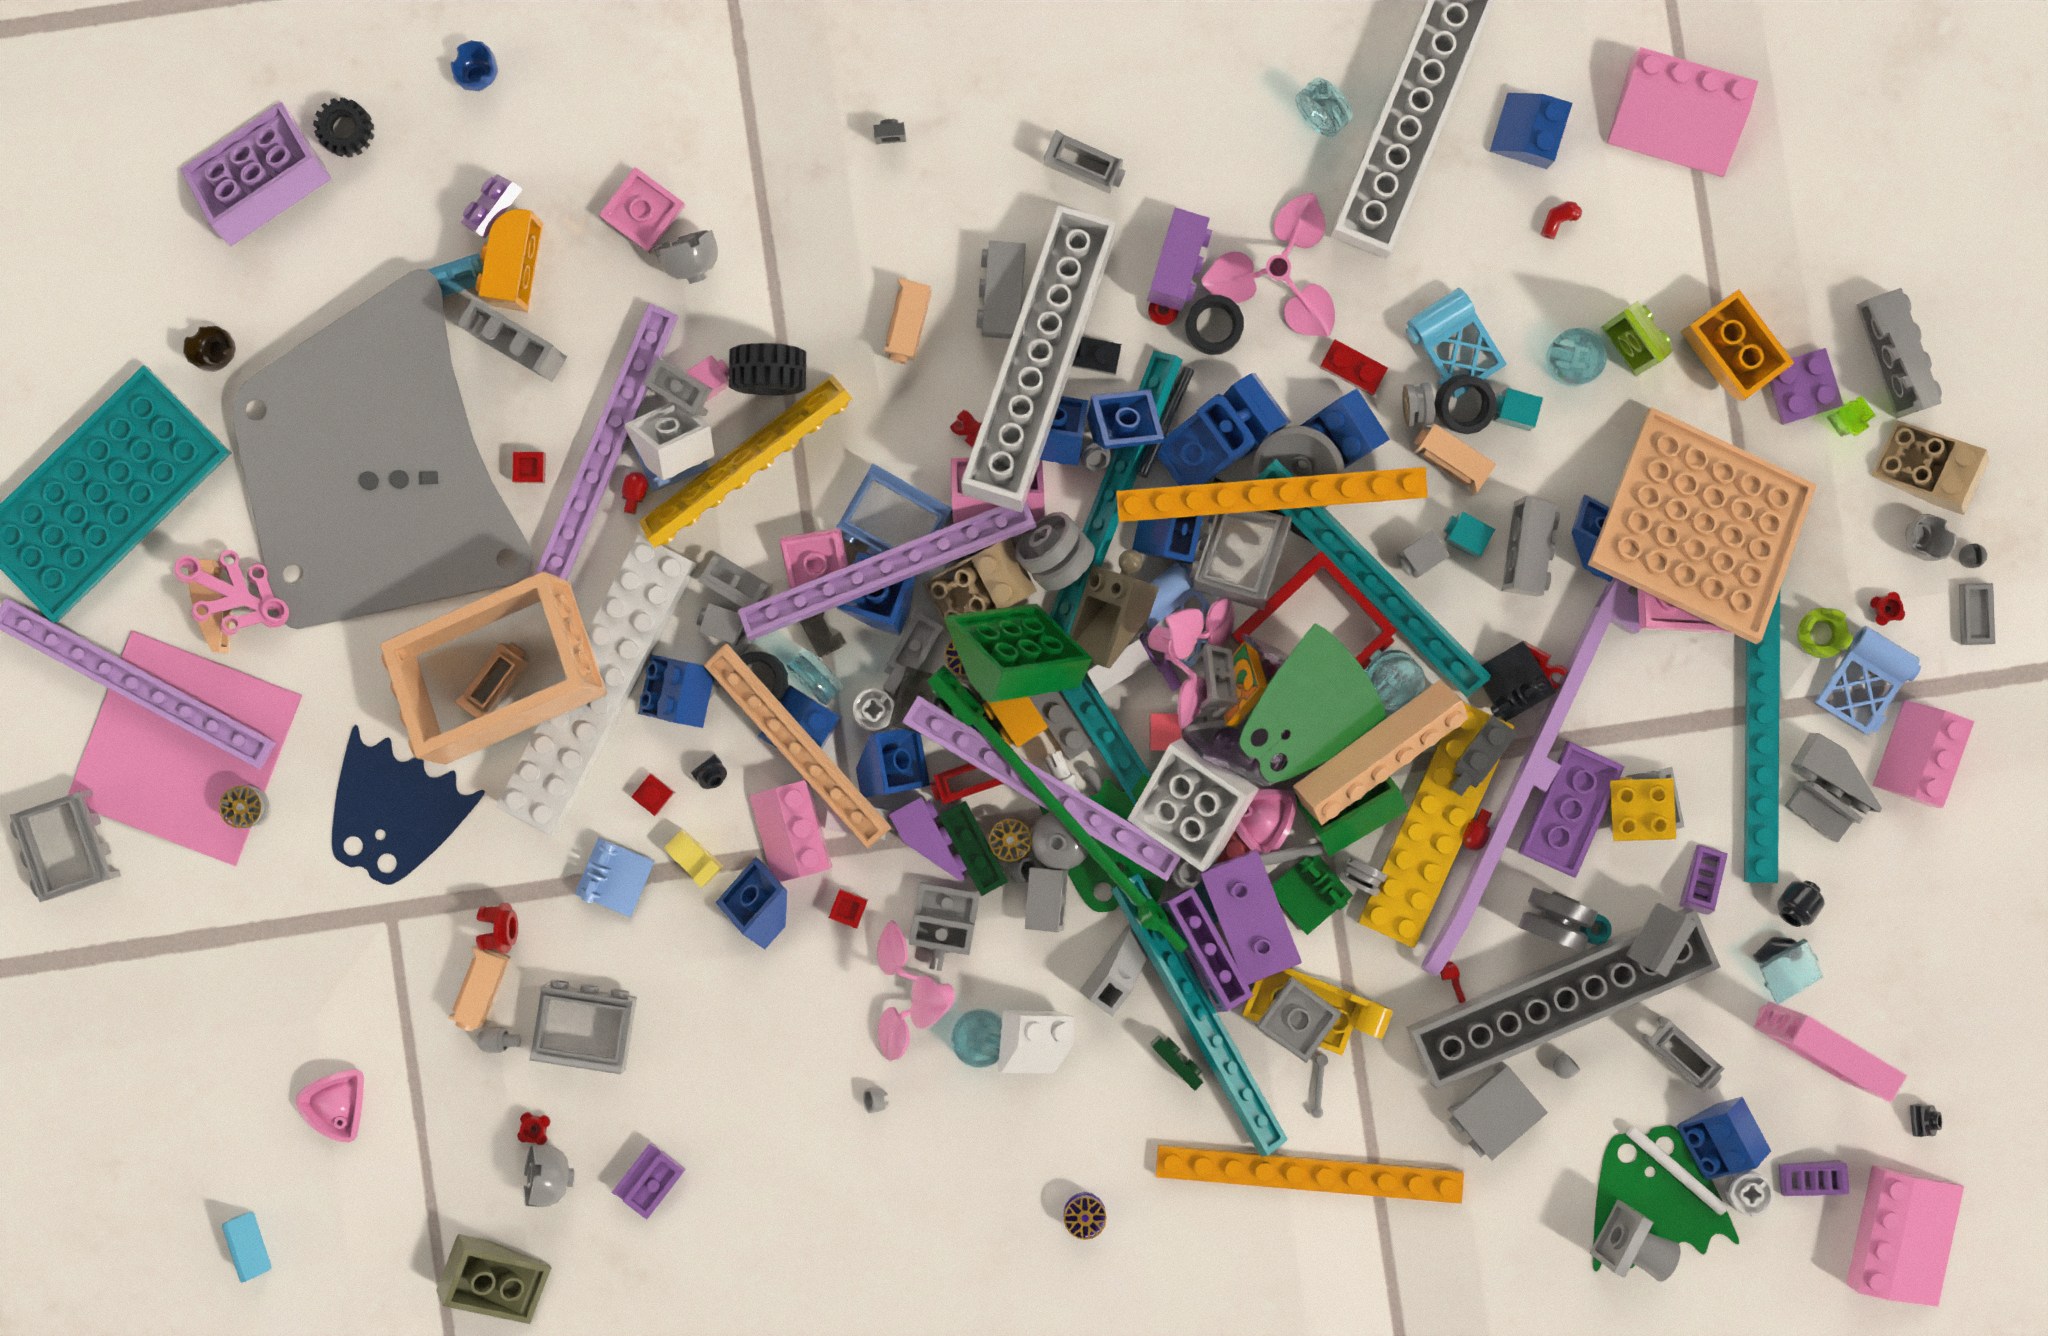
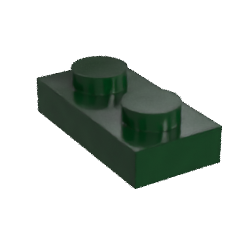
M1158 1035L1150 1042L1152 1048L1194 1091L1204 1083L1199 1076L1203 1071L1191 1059L1185 1062L1177 1054L1181 1049L1169 1036L1164 1040Z

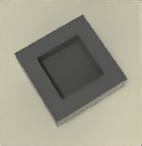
M885 119L880 121V124L873 125L876 144L906 142L904 122L898 123L896 119Z

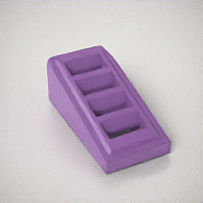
M1702 845L1696 846L1682 891L1680 907L1694 909L1705 915L1715 911L1728 853ZM1702 858L1717 862L1716 867L1702 863ZM1699 870L1713 874V877L1709 878L1698 874ZM1696 882L1710 886L1709 890L1696 887ZM1693 894L1706 898V900L1702 901L1693 898Z
M1841 1160L1779 1164L1782 1196L1849 1194L1848 1167ZM1804 1171H1809L1810 1186L1807 1187L1805 1185ZM1818 1171H1822L1823 1185L1819 1186ZM1831 1171H1834V1185H1832ZM1791 1172H1796L1797 1187L1792 1188Z

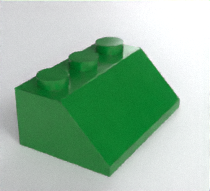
M1390 776L1323 825L1300 803L1297 794H1295L1300 812L1329 857L1408 811L1400 789Z

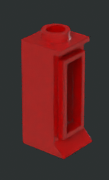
M967 763L933 775L935 781L931 782L930 785L935 800L941 799L942 803L946 804L1004 783L995 778L951 793L946 779L978 768L971 763Z

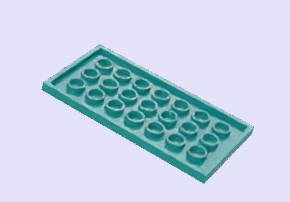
M143 365L0 504V569L52 623H58L221 465L232 452L149 367Z

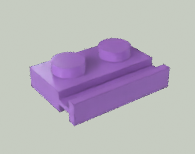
M652 1142L649 1143L612 1191L614 1195L620 1197L625 1204L646 1220L686 1170L668 1154L654 1146L655 1144Z

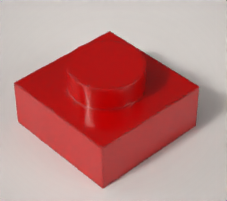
M513 452L512 482L545 484L546 453Z
M650 773L631 798L652 815L657 816L674 795L675 791L653 773Z
M839 889L828 918L857 929L869 899Z

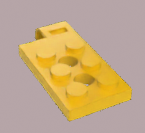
M1289 968L1254 982L1251 988L1253 997L1246 1001L1241 1014L1258 1022L1273 1002L1274 993L1281 990L1292 976L1342 1012L1339 1019L1319 1045L1321 1048L1342 1056L1353 1027L1368 1035L1383 1039L1394 1010Z

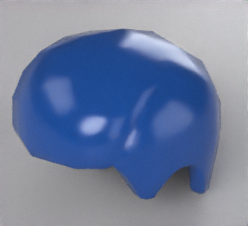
M471 40L457 47V58L454 62H451L455 82L464 90H484L494 82L498 73L497 61L493 52L481 41Z

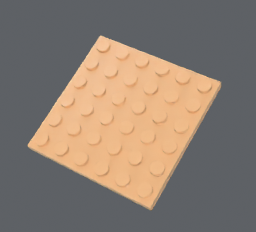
M1651 407L1646 412L1588 565L1754 644H1758L1764 636L1816 484Z

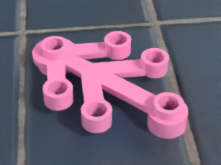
M232 550L223 551L218 559L219 566L227 571L232 585L202 571L199 561L192 556H182L176 561L173 573L177 580L183 583L194 581L225 596L210 602H196L191 609V616L194 620L204 622L212 614L241 606L253 610L254 612L239 617L228 615L223 618L220 630L228 636H233L239 629L262 623L267 627L277 628L284 625L289 617L288 606L284 601L274 598L267 580L268 572L263 565L254 564L247 572L248 581L257 586L261 598L259 599L249 593L238 565L239 556ZM223 557H231L234 560V563H225ZM186 567L191 570L192 574L189 576L183 575L180 569ZM252 571H260L262 578H255L252 575ZM196 608H204L207 614L199 615L196 612ZM275 610L278 617H270L267 611ZM225 622H233L236 628L228 629L225 626Z

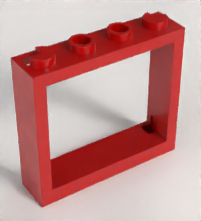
M1320 551L1266 601L1264 610L1257 609L1230 637L1239 646L1245 640L1250 641L1247 637L1321 567L1382 631L1355 656L1364 670L1373 662L1369 658L1377 650L1381 653L1384 652L1395 641L1392 636L1397 630L1335 564ZM1256 647L1263 672L1272 680L1278 669Z

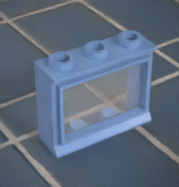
M872 463L836 527L841 529L844 540L853 545H856L858 541L869 546L866 552L875 556L943 529L953 511L946 504Z

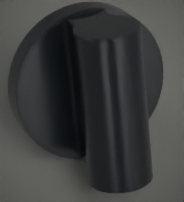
M713 754L694 769L691 774L702 788L712 789L719 787L727 776V770L720 758Z
M1910 1105L1912 1134L1914 1137L1935 1136L1937 1130L1942 1129V1115L1936 1111L1934 1105Z

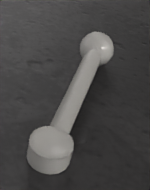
M1324 1054L1317 1055L1315 1059L1318 1064L1315 1107L1311 1111L1314 1118H1321L1323 1116V1109L1321 1108L1324 1066L1328 1063V1058Z

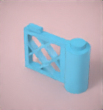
M1459 287L1407 321L1408 328L1405 329L1407 336L1413 344L1419 343L1426 351L1442 377L1437 380L1440 386L1452 377L1454 366L1470 370L1469 376H1474L1475 371L1482 372L1476 377L1484 380L1507 365L1476 315L1470 298ZM1470 323L1473 324L1478 332L1476 344L1460 341L1463 328ZM1456 333L1455 340L1448 339ZM1482 340L1485 343L1486 347L1481 346ZM1442 342L1454 344L1450 361L1439 359L1433 348ZM1459 345L1474 348L1471 366L1455 363ZM1479 351L1490 352L1496 364L1488 369L1476 367ZM1443 364L1449 365L1448 372ZM1460 387L1452 395L1454 398H1457L1472 387Z

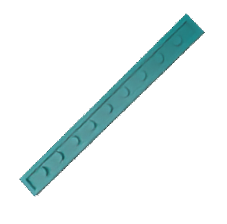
M1154 350L1138 391L1151 389L1160 419L1183 359L1176 355ZM1148 445L1115 448L1082 531L1093 543L1095 549L1093 560L1087 570L1076 581L1067 587L1059 589L1049 614L1068 634L1070 633L1092 565L1102 566L1118 526L1116 491L1132 490L1138 475L1136 472Z
M1275 459L1254 480L1294 476ZM1324 506L1280 509L1286 516L1292 517V522L1335 564L1466 698L1490 679L1491 675Z
M1780 590L1762 641L1754 644L1746 640L1744 882L1778 883Z
M1085 674L1079 688L1063 690L1061 692L1135 806L1136 801L1131 790L1134 789L1142 774H1146L1149 779L1152 775L1088 675ZM1201 879L1200 883L1194 887V890L1213 924H1215L1219 920L1204 882Z
M1139 873L1128 878L1146 899H1153ZM1116 885L1111 889L1112 893L1260 1157L1268 1156L1285 1143L1288 1138L1184 953H1178L1159 931L1147 930L1140 924L1137 918L1139 914L1138 907Z

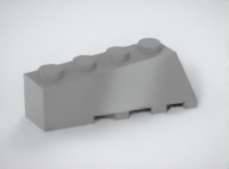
M1902 288L1872 297L1857 304L1896 419L1941 404V387L1934 380L1931 373L1932 363L1930 356L1923 350L1920 341L1921 330L1912 319L1910 313L1911 302L1909 297L1903 293Z

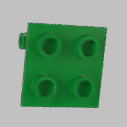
M1319 855L1302 858L1272 884L1278 902L1306 935L1310 934L1337 909L1341 910L1348 904L1347 901L1353 896Z

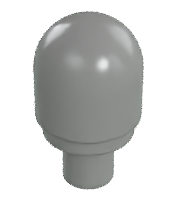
M485 1028L477 1036L478 1047L488 1053H501L506 1051L508 1047H519L521 1043L520 1035L508 1034V1031L503 1030V1028Z

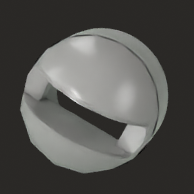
M1564 1051L1553 1063L1556 1075L1563 1079H1569L1581 1070L1575 1061Z
M878 1087L866 1088L863 1094V1103L866 1111L874 1113L885 1109L888 1105V1101L884 1102V1096L888 1095L887 1092Z

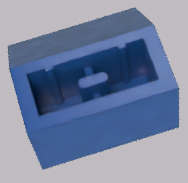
M1357 388L1337 399L1300 425L1315 429L1327 436L1339 450L1344 469L1390 440Z
M1204 515L1138 520L1132 549L1137 550L1143 555L1191 565L1194 562Z
M651 654L646 668V679L643 693L640 697L638 714L703 728L714 677L703 665Z
M1743 1097L1717 1103L1677 1125L1705 1180L1755 1169L1771 1152Z

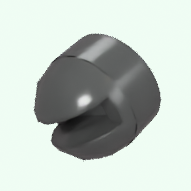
M1968 544L1960 550L1959 560L1967 568H1977L1985 563L1988 554L1983 546ZM1974 548L1977 549L1978 563H1976V552Z
M1021 858L1013 861L1009 867L1011 869V878L1020 883H1028L1030 867H1035L1033 860Z

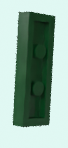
M966 801L939 814L981 896L1009 882Z

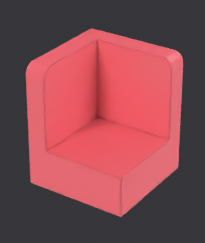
M1178 713L1149 714V750H1167L1171 743L1182 738V729L1179 728Z

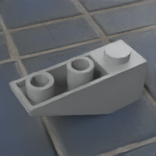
M1809 733L1791 763L1799 769L1798 774L1811 782L1818 780L1825 784L1824 789L1835 797L1841 798L1842 795L1852 801L1851 807L1864 814H1867L1868 811L1881 812L1882 807L1848 751L1820 733Z
M1130 923L1079 990L1090 1001L1112 1017L1131 993L1148 957Z

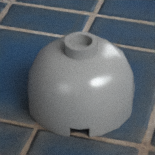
M702 230L684 235L673 242L672 246H670L668 241L654 249L662 269L675 279H688L689 284L704 280L706 278L705 272L713 268L718 256L717 243L712 230Z
M1052 812L1044 814L1034 825L1031 834L1032 850L1036 858L1046 867L1055 870H1069L1080 865L1089 855L1087 850Z
M532 1144L533 1146H530L524 1171V1175L527 1176V1186L523 1185L525 1206L533 1207L551 1206L564 1196L567 1187L573 1186L574 1168L568 1167L567 1157L556 1147Z

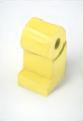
M683 829L664 846L668 854L683 867L700 888L706 886L724 867Z

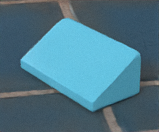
M253 1212L233 1217L222 1224V1229L241 1283L271 1269V1263Z

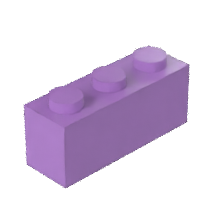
M1175 207L1147 301L1182 311L1185 301H1192L1196 285L1192 284L1191 280L1193 274H1200L1204 257L1199 256L1201 247H1208L1213 231L1207 229L1209 217Z

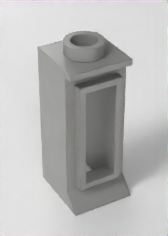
M1057 129L1044 155L1045 166L1109 194L1113 186L1119 188L1126 172L1121 169L1123 159L1116 158L1068 137ZM1066 148L1107 166L1108 169L1105 176L1060 157L1063 149Z
M1660 1016L1657 1019L1662 1024L1652 1037L1644 1034L1641 1039L1695 1087L1704 1092L1707 1088H1713L1720 1081V1073L1725 1068L1682 1032L1670 1019ZM1673 1035L1708 1065L1700 1076L1664 1046Z

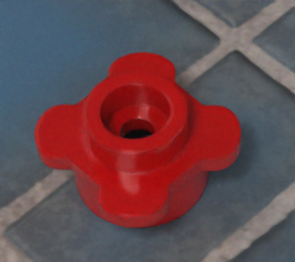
M1889 592L1887 596L1881 598L1878 596L1873 597L1870 601V606L1874 608L1876 613L1875 622L1880 626H1884L1888 621L1892 620L1901 621L1905 617L1903 603L1900 600V595L1896 592ZM1889 606L1890 611L1887 612L1885 610V607Z
M530 1112L522 1114L520 1117L522 1124L517 1134L518 1140L522 1143L528 1142L544 1145L548 1140L546 1130L551 1123L550 1118L546 1115L541 1117L533 1116ZM532 1126L537 1128L535 1132L531 1130Z

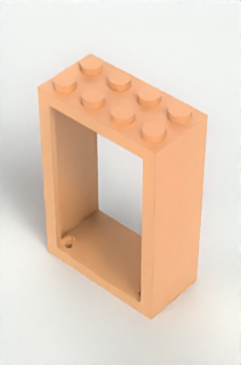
M545 571L380 643L383 652L381 659L383 665L389 671L392 680L390 688L393 695L398 699L401 709L399 716L401 722L407 728L410 737L408 741L409 748L417 759L446 765L608 695L570 582ZM541 601L567 680L441 734L417 656Z

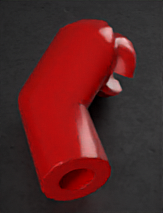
M1572 201L1564 202L1550 209L1540 235L1548 239H1555L1560 224L1567 220H1579L1582 215V209L1576 202Z

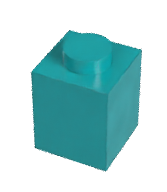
M1507 388L1501 395H1496L1497 407L1494 421L1530 431L1536 426L1543 397Z
M1461 512L1457 517L1452 515L1443 530L1447 533L1444 541L1477 558L1483 554L1496 529L1465 512Z

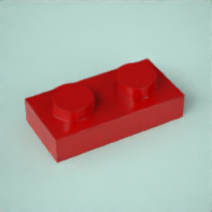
M1336 339L1332 342L1319 367L1371 396L1375 394L1388 370V367Z

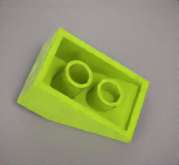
M1638 301L1601 326L1635 376L1660 363L1673 352L1669 336L1663 330H1658L1652 321L1654 317L1651 311L1645 305L1641 306Z

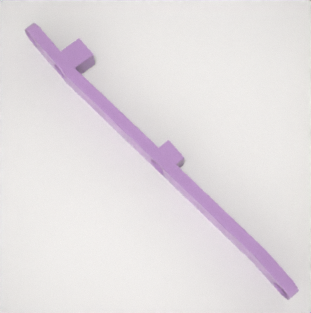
M1613 578L1611 582H1608L1591 611L1565 667L1568 672L1565 676H1561L1558 682L1561 685L1548 703L1491 825L1490 835L1484 847L1480 849L1448 919L1422 963L1421 969L1434 977L1442 971L1468 927L1532 788L1540 792H1546L1561 765L1547 756L1609 623H1613L1630 634L1639 633L1641 630L1639 625L1638 597L1628 592L1631 585L1617 578Z

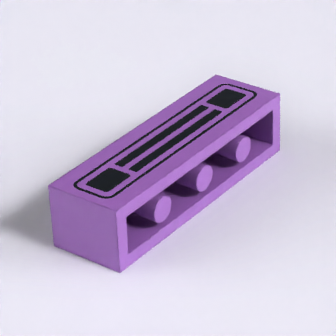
M1194 888L1182 890L1160 903L1159 905L1167 915L1168 923L1188 944V947L1183 952L1216 1011H1229L1253 997L1251 990Z

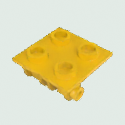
M1621 777L1620 780H1610L1613 841L1677 839L1674 778L1632 779V777Z

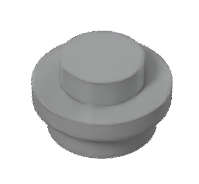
M1094 442L1086 445L1080 454L1083 466L1094 472L1104 470L1111 458L1109 449H1103Z
M1184 859L1179 860L1172 872L1174 882L1183 889L1196 887L1202 879L1200 870Z

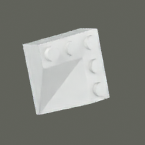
M1181 738L1171 743L1127 820L1203 872L1216 863L1259 788L1186 739Z

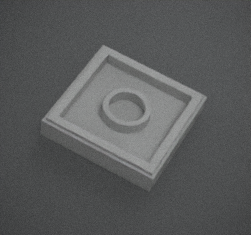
M1291 976L1255 1026L1307 1063L1342 1012Z

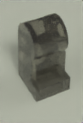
M825 611L799 621L819 658H823L848 644L841 632L833 635L825 620Z

